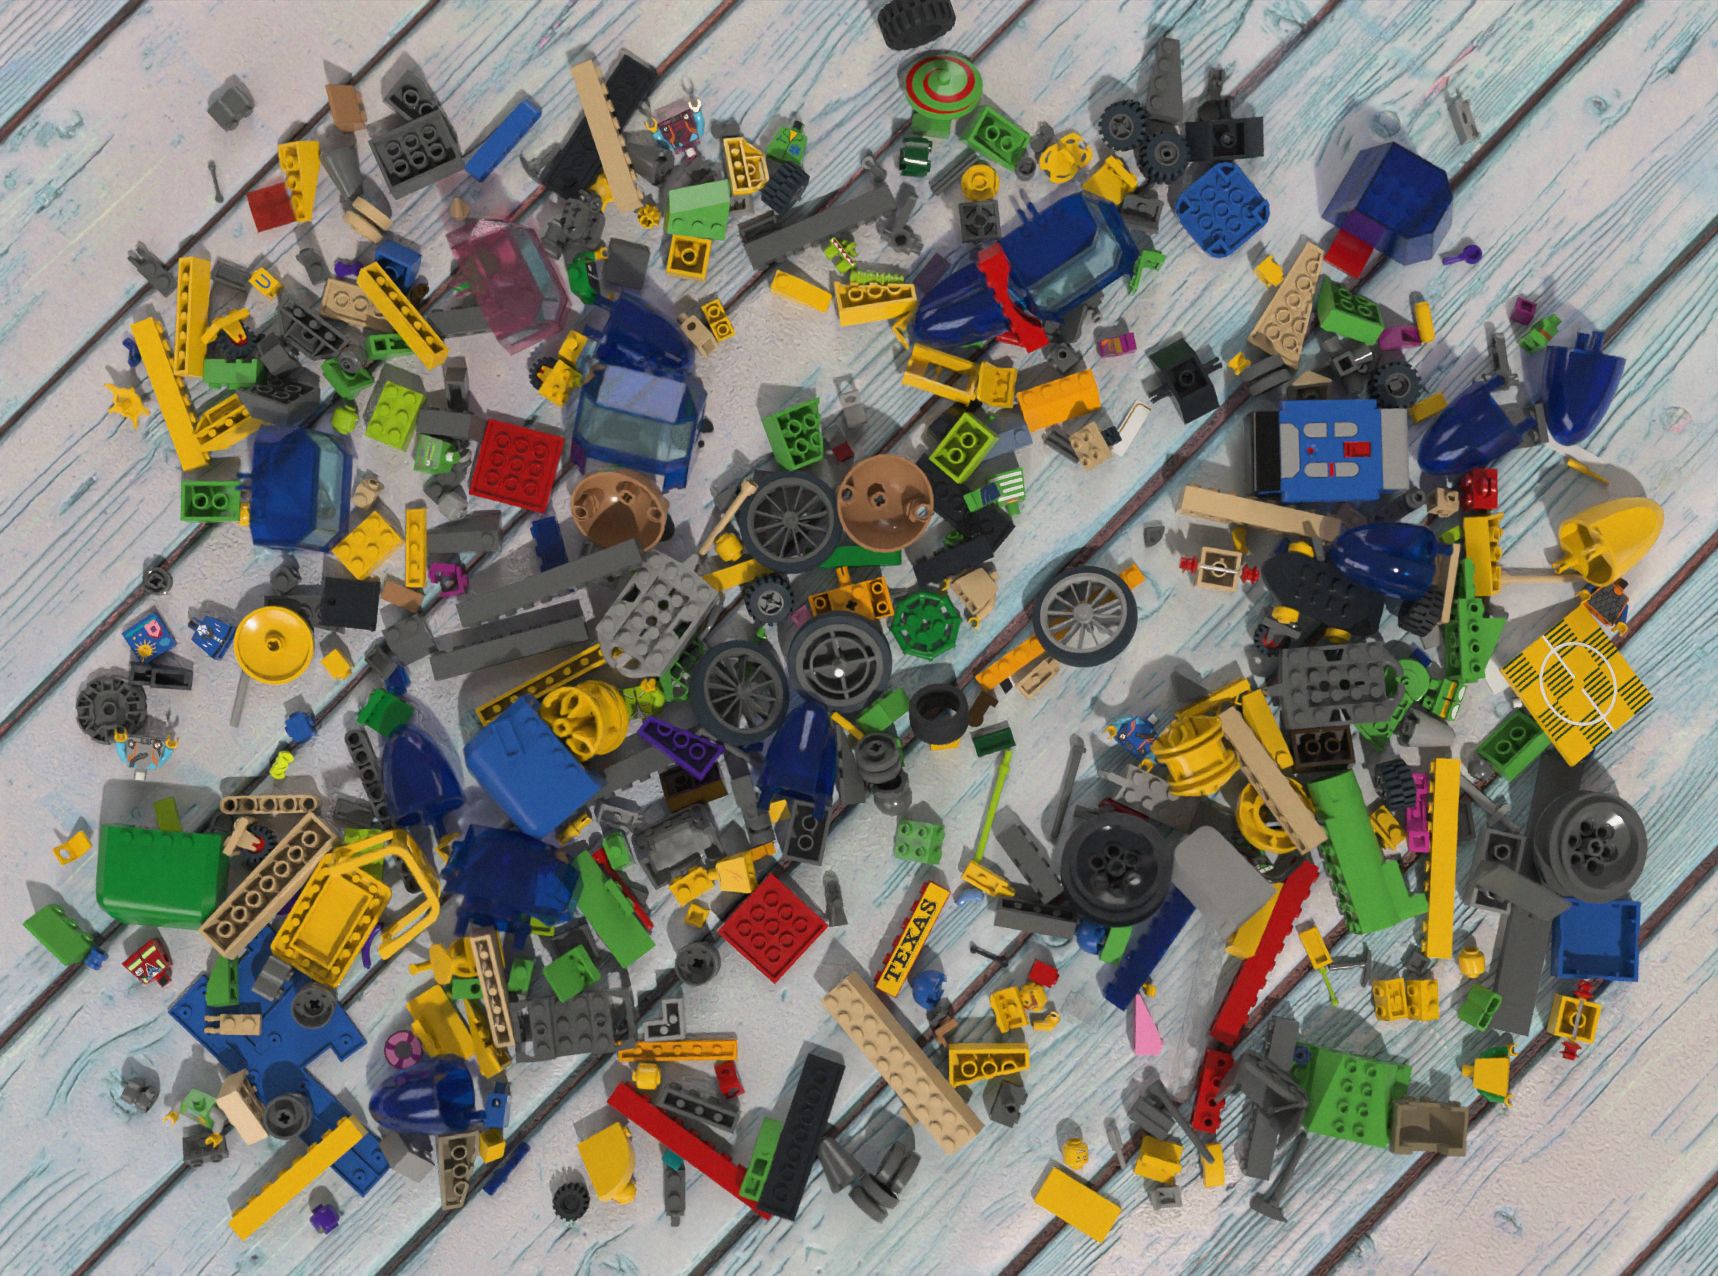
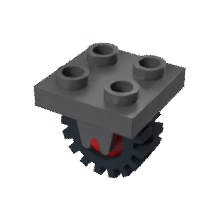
M1263 606L1260 611L1262 625L1259 624L1258 629H1255V646L1264 656L1267 654L1268 657L1272 655L1278 657L1279 650L1289 648L1291 643L1290 637L1298 640L1301 634L1299 622H1290V624L1279 622L1278 619L1272 616L1274 608Z

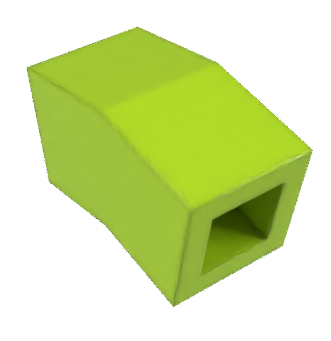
M1460 525L1438 535V538L1444 547L1464 537L1465 534Z

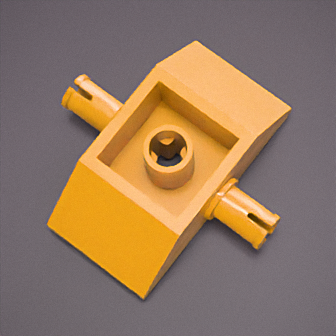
M848 566L842 567L844 576L842 575L841 568L835 569L840 584L838 589L808 596L813 617L828 611H851L850 608L846 609L849 601L857 604L854 607V611L851 612L861 614L871 621L895 615L885 576L854 584L851 583Z

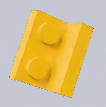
M1144 1134L1133 1173L1172 1185L1175 1174H1180L1182 1169L1179 1161L1183 1145L1167 1140L1160 1141L1154 1136Z

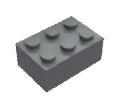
M794 799L782 858L821 866L834 807Z

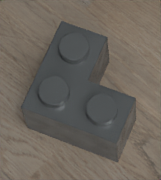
M272 332L258 342L255 348L260 353V359L271 374L278 378L288 377L301 367L298 363L300 359L293 350L291 351L286 346L288 342L281 335L278 336Z

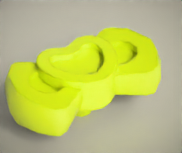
M280 751L278 753L276 762L269 770L273 778L282 779L285 777L284 771L288 768V763L294 760L293 755L289 751Z

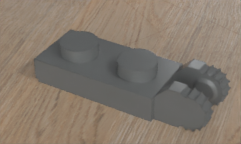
M138 247L136 249L137 253L146 261L140 265L132 256H129L127 259L145 279L167 298L178 287V282L153 257Z

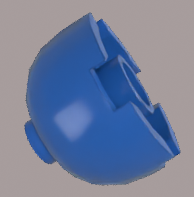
M1083 918L1080 924H1076L1074 931L1079 948L1089 954L1099 955L1104 946L1101 943L1104 935H1107L1108 927L1095 924Z
M926 970L920 973L918 977H914L910 986L913 988L912 996L914 1001L922 1008L932 1011V1006L937 1007L943 996L944 990H941L943 982H947V975L936 970Z

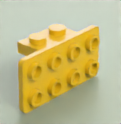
M441 985L433 986L406 1004L408 1011L415 1021L411 1024L413 1027L411 1028L412 1033L417 1039L420 1038L425 1054L427 1056L430 1055L431 1058L436 1056L444 1070L449 1071L475 1055L472 1036Z

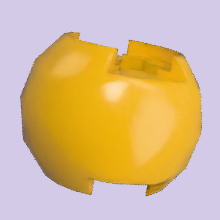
M241 502L240 521L237 523L239 526H250L257 518V514L250 507L252 505L248 502Z

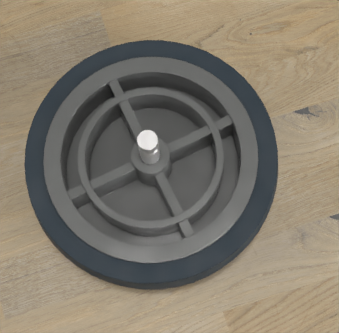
M835 610L816 615L800 627L792 639L788 650L787 667L793 687L807 703L817 709L830 713H850L865 708L882 694L892 671V653L884 633L873 621L855 612Z

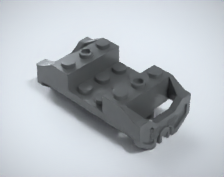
M631 986L579 992L565 1002H561L557 995L511 1001L509 1006L515 1036L516 1063L555 1060L557 1057L593 1052L595 1054L636 1048L638 1046V1028L635 1022V1003ZM612 996L623 998L626 1005L625 1018L629 1028V1039L620 1045H617L615 1028L617 1023L614 1020L615 1007H613ZM527 1006L529 1007L534 1056L525 1054L526 1036L521 1009Z

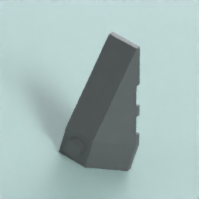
M409 70L404 73L382 100L385 105L407 123L439 109L425 84ZM442 113V116L452 134V137L454 141H456L458 136L456 135L451 125L447 121L446 117H444Z
M501 513L479 514L427 533V555L502 552Z

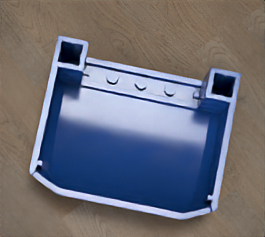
M529 692L522 695L490 723L493 724L511 716L526 753L525 755L505 762L490 724L464 746L463 754L468 772L521 833L541 841L608 784V782L596 768L589 773L538 715L537 712L541 704Z

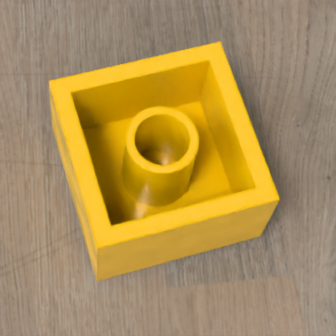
M673 234L666 269L667 276L706 283L713 246L712 240Z

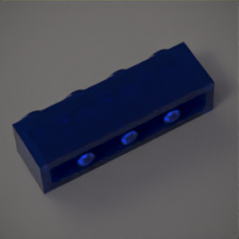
M551 516L532 521L533 527H530L533 539L536 538L538 546H535L537 557H541L543 565H540L541 573L569 563L558 518ZM576 588L570 590L569 595L576 594ZM556 595V596H554V597H552V598H553V599H557V598H560V597H559V595Z

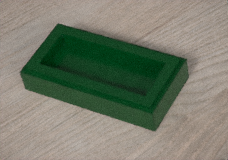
M1010 727L972 739L978 758L1016 746Z

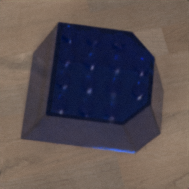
M1392 141L1358 152L1321 218L1375 247L1374 249L1403 266H1408L1413 263L1431 260L1452 226L1453 195L1445 170Z

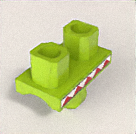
M835 237L830 239V244L823 253L828 260L833 259L836 255L842 259L835 264L838 272L842 275L849 270L856 269V263L849 256V253L853 258L858 255L854 250L857 244L855 242L849 244L847 240H844L841 243L845 247L844 249Z

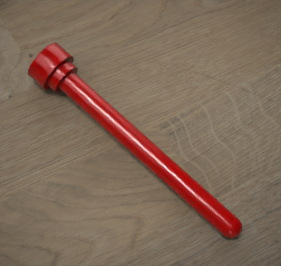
M604 847L591 855L594 861L602 864L613 881H617L623 889L621 891L625 898L629 897L635 906L633 907L634 911L646 928L649 930L653 929V922L617 871L612 869Z

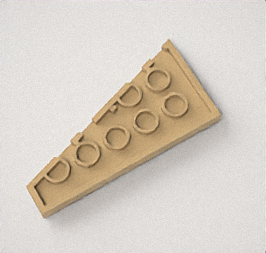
M1309 241L1246 342L1270 357L1280 354L1284 361L1283 365L1295 372L1298 369L1304 336L1307 331L1312 302L1325 251Z

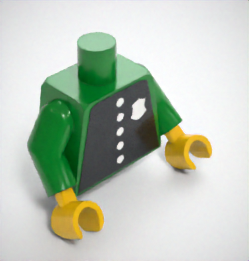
M600 248L595 250V252L588 251L576 254L572 263L567 264L571 292L585 305H603L607 309L616 305V303L610 301L616 298L615 295L610 294L602 298L596 261H594L595 259L597 261L608 259L609 256L604 257L602 251L607 250V248Z

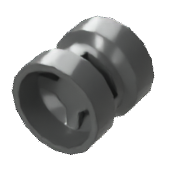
M1030 157L1021 158L1017 163L1015 171L1017 178L1021 181L1031 180L1036 171V163Z

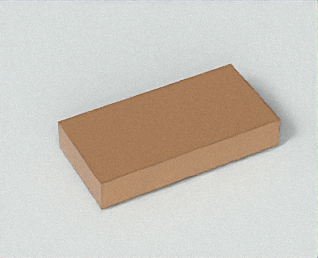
M387 580L380 596L381 599L416 614L425 597Z

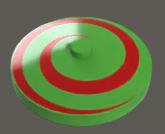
M934 54L920 59L909 69L905 78V96L908 103L918 113L931 119L952 120L965 116L978 105L982 97L983 81L978 69L968 60L952 54Z

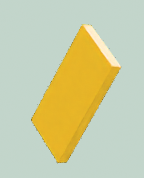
M1053 1166L1033 1199L1038 1205L1101 1244L1122 1211L1121 1207Z

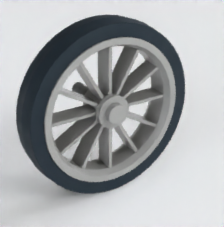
M1080 566L1059 573L1042 588L1034 603L1032 618L1036 637L1043 649L1052 658L1073 667H1093L1112 660L1128 646L1136 631L1138 611L1135 597L1121 577L1104 568ZM1088 585L1085 603L1080 604L1074 588ZM1092 586L1103 587L1104 589L1089 605ZM1072 589L1079 605L1074 607L1060 596ZM1110 591L1118 598L1097 607ZM1058 601L1073 612L1051 611L1054 603ZM1121 605V616L1101 614ZM1049 617L1069 619L1049 628ZM1097 621L1120 623L1116 631L1112 632ZM1093 625L1111 637L1098 645L1093 633ZM1072 626L1060 642L1052 635ZM1081 627L1078 647L1066 646ZM1085 628L1088 633L1092 634L1097 646L1082 649Z

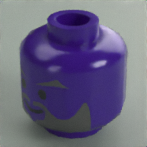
M320 1204L311 1211L313 1215L309 1218V1221L317 1233H325L327 1235L339 1226L340 1216L331 1204L325 1206Z

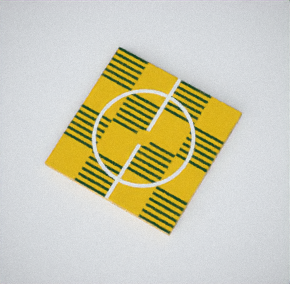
M1583 603L1575 607L1499 669L1502 676L1570 767L1576 765L1654 699Z

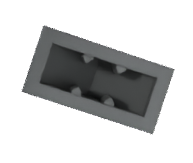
M1176 671L1170 675L1178 702L1208 695L1209 690Z

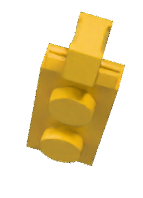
M972 859L961 875L962 879L993 897H999V895L1013 897L1016 889L1008 885L1009 882Z

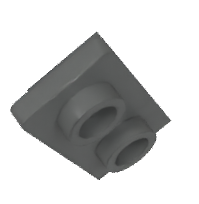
M305 248L295 256L296 260L305 267L314 286L327 281L328 278H332L324 258L315 249Z

